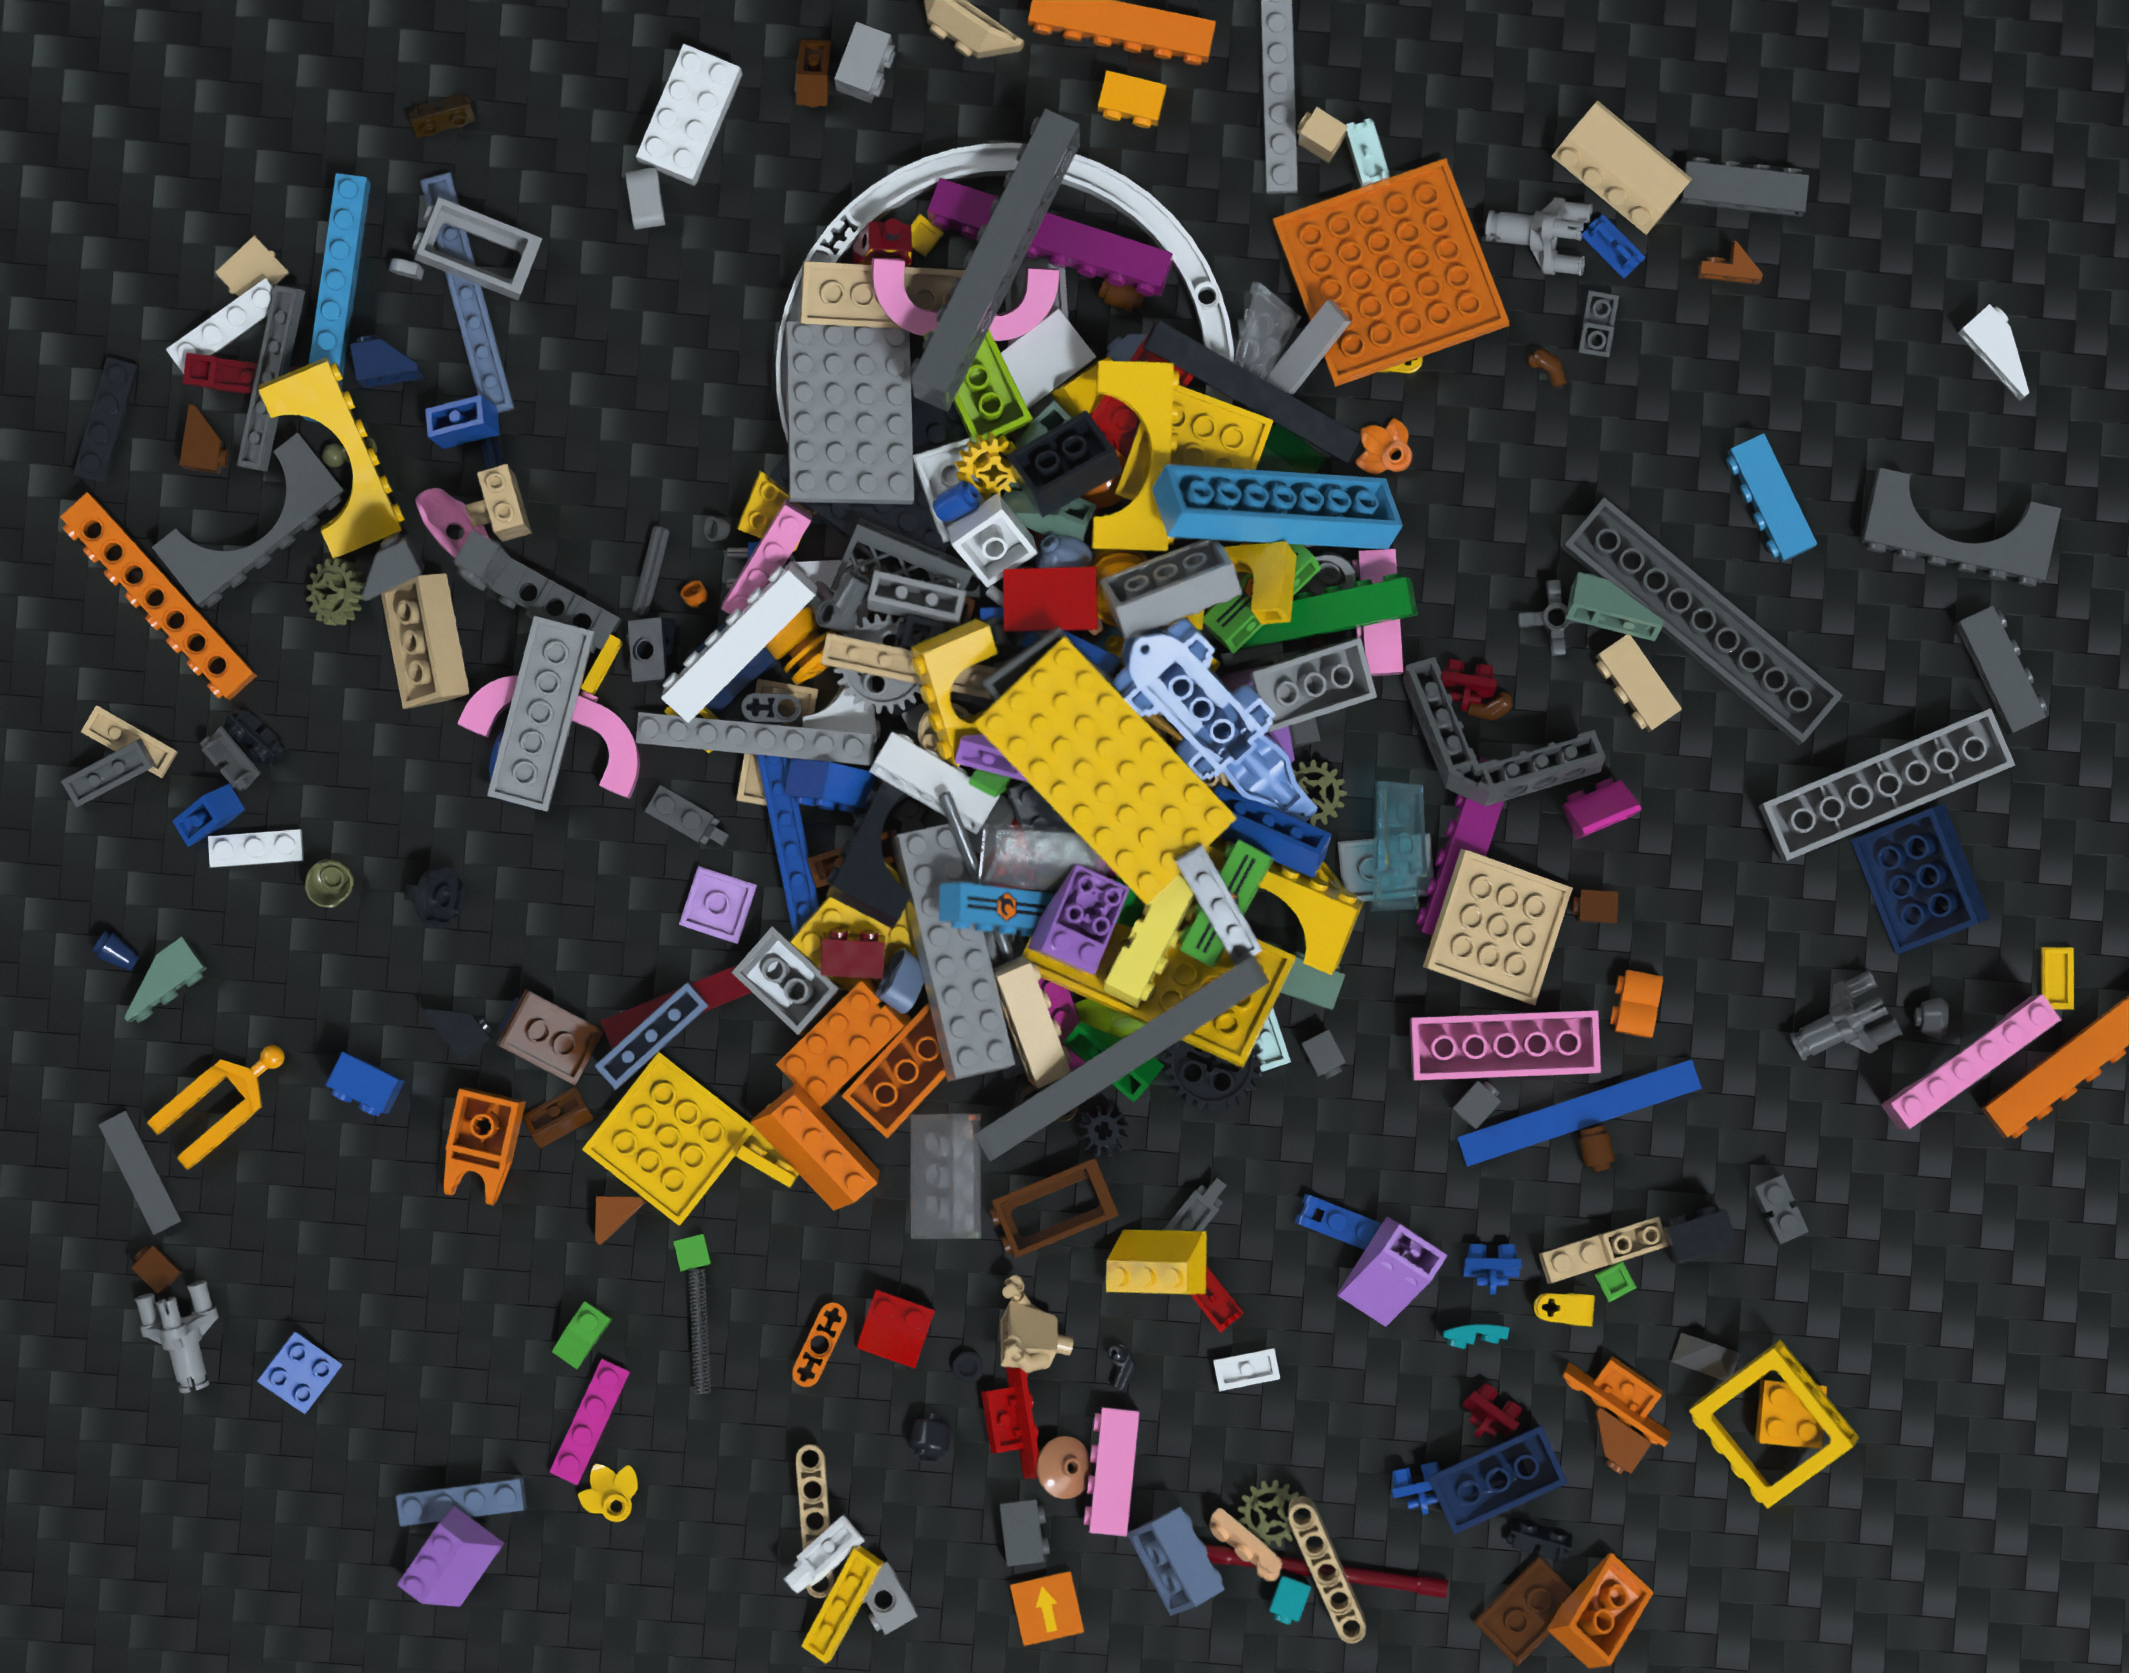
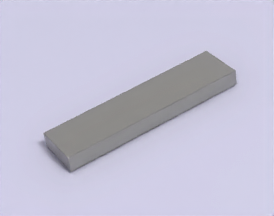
M1327 300L1264 379L1265 381L1293 396L1351 323L1350 319L1335 301Z

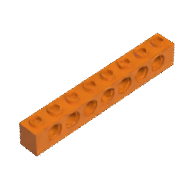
M85 493L60 516L66 523L62 527L63 530L74 541L78 537L86 545L83 549L84 553L94 563L98 560L102 562L107 568L103 572L115 586L118 583L124 586L127 590L124 594L127 600L135 608L141 605L146 610L148 615L144 618L156 631L162 628L169 637L165 641L176 653L182 650L190 658L186 664L196 675L199 676L203 673L211 681L207 684V687L219 699L224 696L231 700L257 676L91 494ZM94 523H100L102 528L101 534L97 538H89L87 534L89 526ZM117 545L121 546L122 556L120 559L110 561L108 558L110 548ZM135 568H141L143 571L142 580L136 584H131L129 573ZM154 591H162L164 595L163 602L158 606H151L149 602L150 595ZM176 613H182L184 624L178 629H172L170 626L171 617ZM196 636H203L205 639L204 648L197 652L192 651L190 646L191 640ZM223 658L226 662L225 670L220 674H213L211 670L212 662L215 659Z

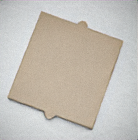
M255 236L215 272L230 288L229 292L236 294L238 297L265 278L268 279L274 288L275 285L289 274L275 258V253L273 251L269 252Z

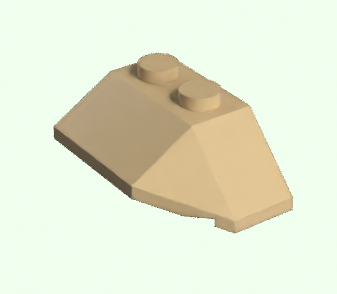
M924 0L927 21L931 25L929 30L943 40L945 37H948L956 43L955 49L966 57L972 54L976 58H984L1019 52L1024 47V40L966 0Z

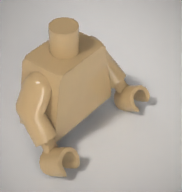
M1018 1275L1005 1279L1007 1286L1003 1288L1002 1293L1004 1297L1011 1298V1301L1001 1318V1366L1019 1367L1024 1372L1030 1373L1049 1368L1056 1353L1070 1355L1073 1348V1337L1058 1334L1057 1318L1052 1314L1043 1312L1029 1301L1023 1292L1024 1283Z

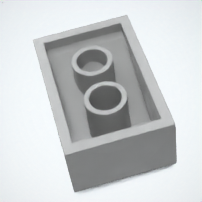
M773 926L732 971V974L797 1035L805 1036L821 1021L848 991L831 976H821V968L792 945L790 940Z

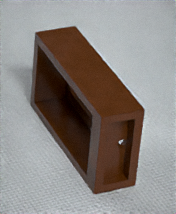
M1095 1158L992 1200L994 1207L989 1208L995 1226L1002 1224L1006 1234L1001 1237L1007 1255L1013 1253L1015 1258L1119 1216ZM1084 1179L1092 1182L1100 1202L1097 1208L1030 1236L1022 1237L1019 1234L1011 1215L1014 1208Z

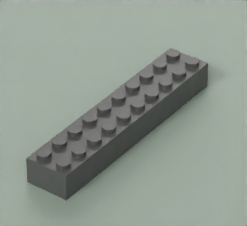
M1045 109L1042 117H1036L1030 129L1032 137L1028 145L1022 144L1016 158L1019 163L1015 171L1010 170L1003 183V187L1006 189L1001 198L998 196L995 198L990 209L992 217L988 225L983 223L976 239L979 243L975 251L970 250L963 264V267L966 269L961 278L956 277L950 289L952 297L948 305L943 304L938 312L936 321L939 324L935 332L930 331L927 334L923 344V348L926 350L921 359H915L910 369L909 375L912 376L911 385H913L914 397L947 412L1080 147L1079 123Z
M1605 497L1562 547L1566 553L1589 572L1611 581L1664 620L1661 631L1796 744L1801 745L1843 696Z

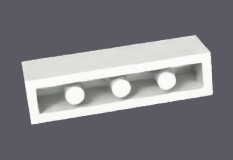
M894 732L889 736L869 770L872 774L946 816L939 795L950 791L964 827L975 834L983 826L1000 796L998 795L994 798L968 784L971 777L968 776L964 769L955 765H948L935 752L931 750L924 751L914 745L913 740L903 734L897 735Z

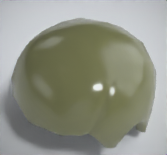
M323 859L314 864L306 876L305 891L308 898L317 906L333 908L348 898L353 890L354 877L349 866L338 859Z

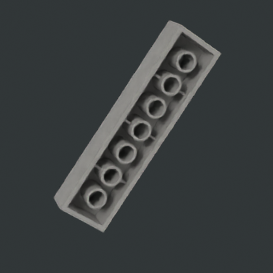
M1990 708L1759 805V809L1783 863L2013 767L2015 763Z
M950 824L896 835L891 839L892 849L901 886L912 893L906 908L947 1081L1007 1069L1015 1065L984 932L974 931V925H970V929H952L951 923L939 921L940 884H972L969 871Z

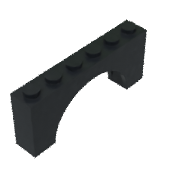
M907 729L904 735L912 739L914 745L921 748L918 733ZM965 765L958 766L964 769L969 775L972 767H968ZM876 777L881 782L877 789L871 788L864 801L868 809L865 815L859 813L851 828L856 833L852 842L846 840L839 853V857L843 860L839 868L835 866L832 868L826 880V883L830 885L826 895L893 929L900 920L912 893L900 886L887 869L882 854L881 835L889 811L900 801L910 797V795Z

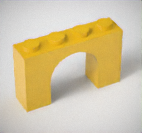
M1287 541L1262 544L1242 543L1239 546L1229 547L1222 546L1232 561L1235 572H1245L1253 575L1251 611L1260 624L1291 622L1297 556ZM1204 610L1197 614L1181 617L1188 619L1198 630H1203ZM1176 619L1173 623L1169 624L1168 626L1170 627L1179 619Z
M978 619L911 647L914 656L911 659V663L916 674L920 676L922 683L920 693L925 703L928 704L931 713L928 715V720L938 736L937 750L943 760H947L955 766L961 765L954 762L962 736L983 735L973 723L986 710L972 716L958 717L954 713L950 702L953 682L965 668L998 654L990 626Z

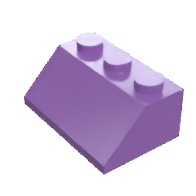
M454 1506L438 1524L397 1585L422 1604L460 1607L504 1542Z

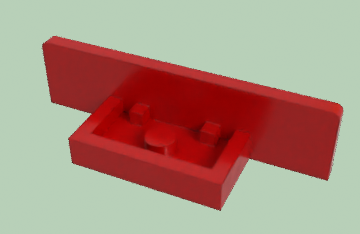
M1006 1367L1009 1387L981 1392L991 1454L1019 1449L1023 1478L1036 1479L1038 1478L1036 1465L1039 1456L1037 1445L1038 1428L1033 1420V1397L1028 1389V1373L1019 1367Z

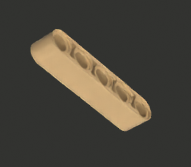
M816 1444L804 1445L796 1455L803 1550L831 1526L825 1454L822 1448ZM810 1449L818 1453L819 1462L816 1466L808 1467L803 1463L802 1454L804 1451ZM816 1481L821 1485L822 1492L819 1497L810 1498L806 1495L804 1487L807 1482ZM812 1512H818L824 1518V1525L819 1529H813L807 1523V1516ZM834 1569L826 1575L829 1581L828 1589L817 1591L809 1584L806 1588L810 1595L816 1598H823L829 1595L835 1584Z
M1305 1496L1296 1497L1290 1502L1288 1508V1519L1338 1635L1347 1643H1356L1364 1637L1366 1631L1363 1612L1315 1503ZM1303 1507L1307 1508L1311 1514L1306 1519H1298L1294 1515L1295 1510ZM1311 1536H1319L1323 1543L1319 1547H1310L1306 1540ZM1323 1564H1331L1336 1570L1331 1575H1323L1318 1569ZM1335 1592H1343L1348 1598L1343 1603H1335L1332 1601L1331 1596ZM1348 1620H1355L1360 1624L1359 1628L1355 1631H1348L1343 1625Z

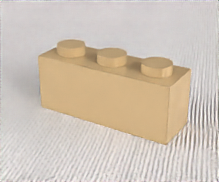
M1625 635L1596 656L1599 661L1596 663V667L1605 679L1609 677L1617 686L1613 689L1622 704L1628 702L1634 711L1631 716L1641 730L1646 728L1650 732L1682 710L1631 635Z

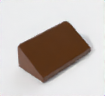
M577 1086L572 1087L522 1116L539 1148L552 1143L593 1120V1116Z

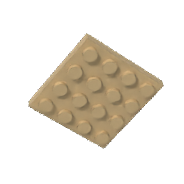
M1461 849L1423 967L1527 1004L1535 1005L1573 888Z

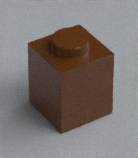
M1580 890L1579 896H1573L1572 915H1577V922L1617 923L1619 892Z
M146 1245L133 1258L136 1263L131 1267L157 1294L163 1293L184 1272L158 1245H153L151 1248Z

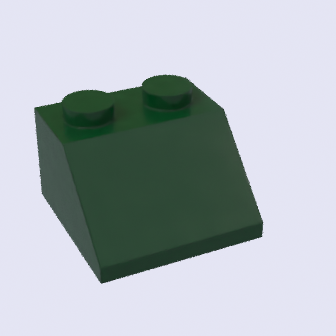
M1275 424L1268 434L1256 470L1316 474L1326 461V458L1293 433Z

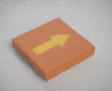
M1071 1571L1010 1584L1024 1646L1084 1633Z

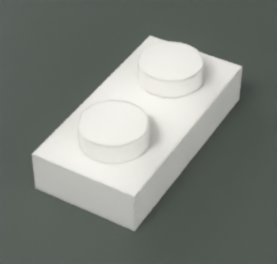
M1274 1348L1213 1360L1219 1391L1280 1379Z

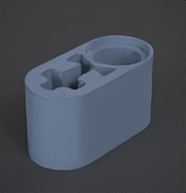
M905 948L899 949L891 957L883 979H881L876 991L878 998L901 1014L906 1013L912 1008L924 983L919 958Z

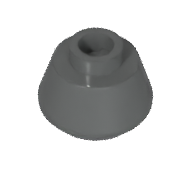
M1937 997L1921 1003L1920 1008H1915L1914 1025L1919 1026L1921 1033L1935 1039H1940L1946 1035L1949 1018L1947 1001L1942 997Z

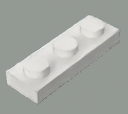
M302 830L208 836L211 868L304 861Z

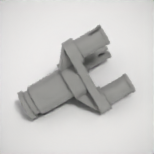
M1554 197L1550 204L1542 211H1536L1534 215L1502 211L1496 213L1494 210H1490L1486 222V241L1496 239L1497 242L1530 246V250L1534 253L1543 274L1555 275L1556 272L1582 276L1585 256L1558 254L1556 243L1557 237L1581 241L1583 235L1581 231H1583L1584 222L1591 223L1593 204L1566 202L1565 198Z
M205 1280L187 1285L194 1312H192V1315L182 1318L179 1315L176 1297H169L167 1302L166 1299L156 1302L154 1293L135 1298L142 1321L140 1325L142 1337H148L162 1344L163 1349L169 1351L176 1380L180 1383L178 1387L180 1393L191 1391L190 1387L193 1386L191 1377L194 1380L196 1390L205 1388L210 1384L209 1379L205 1377L207 1372L199 1341L219 1316L216 1306L212 1305L207 1281Z

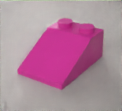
M1611 777L1595 784L1597 790L1585 795L1584 790H1580L1566 796L1568 802L1564 803L1562 808L1576 840L1629 818L1642 810L1640 804L1622 780L1613 782Z

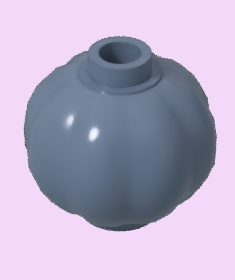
M1052 534L1042 540L1035 560V566L1038 568L1091 567L1093 556L1091 549L1084 541L1069 535L1056 536Z

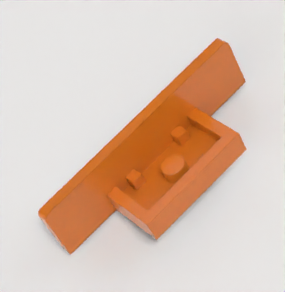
M1613 1356L1595 1379L1570 1362L1566 1365L1562 1376L1571 1388L1587 1393L1597 1406L1603 1409L1608 1408L1616 1413L1617 1418L1623 1424L1630 1427L1634 1426L1642 1431L1643 1436L1651 1443H1659L1664 1447L1668 1444L1672 1432L1647 1416L1661 1398L1663 1390Z

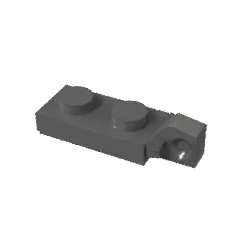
M661 785L645 810L647 814L698 843L701 842L706 845L710 838L724 846L729 838L728 834L716 828L719 820L714 818L712 814Z
M1217 1177L1208 1189L1201 1185L1191 1194L1163 1230L1203 1231L1220 1210L1219 1207L1223 1202L1218 1196L1227 1184Z

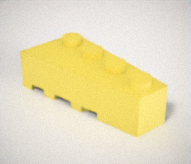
M1179 875L1176 876L1145 906L1143 911L1145 916L1143 919L1139 918L1136 921L1128 938V941H1130L1129 945L1123 946L1105 981V992L1136 1008L1141 1000L1147 1001L1155 986L1151 983L1155 974L1161 975L1169 961V958L1165 957L1170 947L1175 949L1178 946L1179 938L1182 934L1180 928L1185 920L1187 922L1192 920L1197 906L1194 904L1195 896L1185 878Z

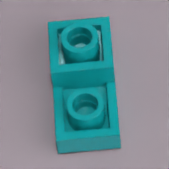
M1491 1324L1461 1325L1444 1330L1441 1337L1448 1339L1447 1345L1465 1349L1466 1343L1474 1345L1476 1333L1481 1334L1480 1340L1498 1344L1500 1338L1507 1340L1510 1328Z

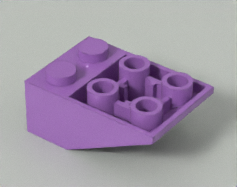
M1075 864L1039 919L1028 949L1079 972L1095 975L1130 888Z
M1386 1217L1337 1293V1296L1386 1327L1432 1281L1448 1255L1401 1224Z

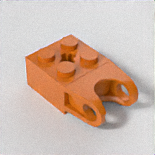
M468 1087L459 1089L445 1149L447 1150L444 1175V1193L446 1195H454L463 1175L468 1171H474L481 1175L485 1182L486 1204L495 1205L513 1161L526 1101ZM488 1119L491 1129L485 1133V1127L481 1126L480 1122Z

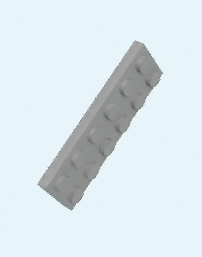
M534 616L487 796L549 811L595 631Z

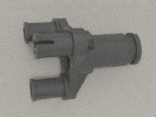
M1870 969L1847 981L1841 980L1833 984L1831 1006L1829 1008L1830 1013L1800 1028L1799 1032L1790 1033L1791 1040L1803 1061L1808 1059L1807 1056L1811 1054L1814 1056L1842 1041H1845L1847 1044L1850 1043L1870 1054L1878 1050L1879 1045L1899 1035H1903L1895 1017L1872 1029L1865 1028V1024L1885 1014H1889L1886 1006L1873 1011L1874 1008L1884 1003L1880 996L1857 1008L1854 1007L1852 1002H1854L1855 997L1878 987Z

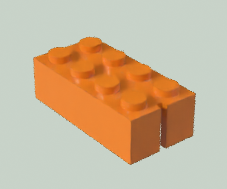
M873 978L861 980L776 1064L794 1084L797 1082L820 1107L827 1104L912 1020L907 1013L901 1014L888 1004L883 1008L878 1005L882 1000L876 996L879 984Z

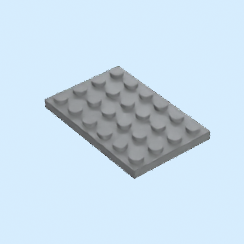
M787 321L786 371L789 502L913 504L914 481L909 331L898 328L804 324Z

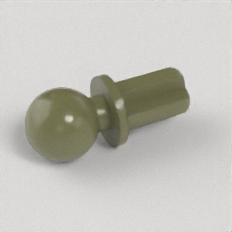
M365 439L367 448L373 447L375 452H377L374 439ZM330 443L324 447L322 459L326 465L339 467L345 460L348 464H351L344 446L338 443Z

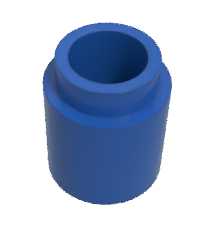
M961 481L937 496V499L933 502L934 512L943 522L956 521L978 508L979 491L973 484Z

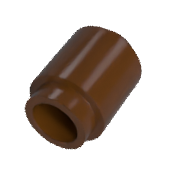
M1105 278L1098 297L1104 299V303L1131 314L1133 308L1140 309L1145 295L1138 293L1135 287L1126 284L1123 287L1111 285Z
M1604 1125L1581 1130L1579 1143L1585 1168L1592 1167L1593 1172L1610 1169V1162L1615 1161L1609 1132H1605Z

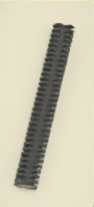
M705 1269L688 1270L691 1272L688 1275L692 1276L689 1277V1280H691L689 1281L691 1284L689 1285L691 1287L689 1289L691 1293L689 1294L692 1295L689 1298L693 1299L690 1301V1303H693L690 1304V1307H693L690 1308L693 1311L690 1312L693 1315L690 1316L693 1319L691 1320L693 1322L691 1330H694L691 1332L694 1334L691 1336L694 1338L691 1341L695 1342L692 1343L695 1346L692 1347L695 1350L692 1351L694 1353L692 1357H695L692 1359L695 1361L692 1364L696 1365L693 1367V1369H696L693 1371V1373H696L693 1375L696 1377L693 1379L696 1381L693 1384L696 1385L694 1386L696 1394H707L711 1391L709 1389L711 1385H708L711 1381H708L710 1380V1377H708L710 1376V1373H708L710 1372L708 1369L710 1362H708L709 1354H707L709 1350H706L709 1349V1346H707L709 1344L707 1342L709 1340L707 1338L708 1327H706L708 1319H705L708 1317L705 1315L707 1314V1311H705L707 1310V1307H705L707 1306L705 1303L707 1296H705L706 1292H704L706 1284H703L706 1282V1280H703L706 1278L703 1276L706 1273L703 1272Z

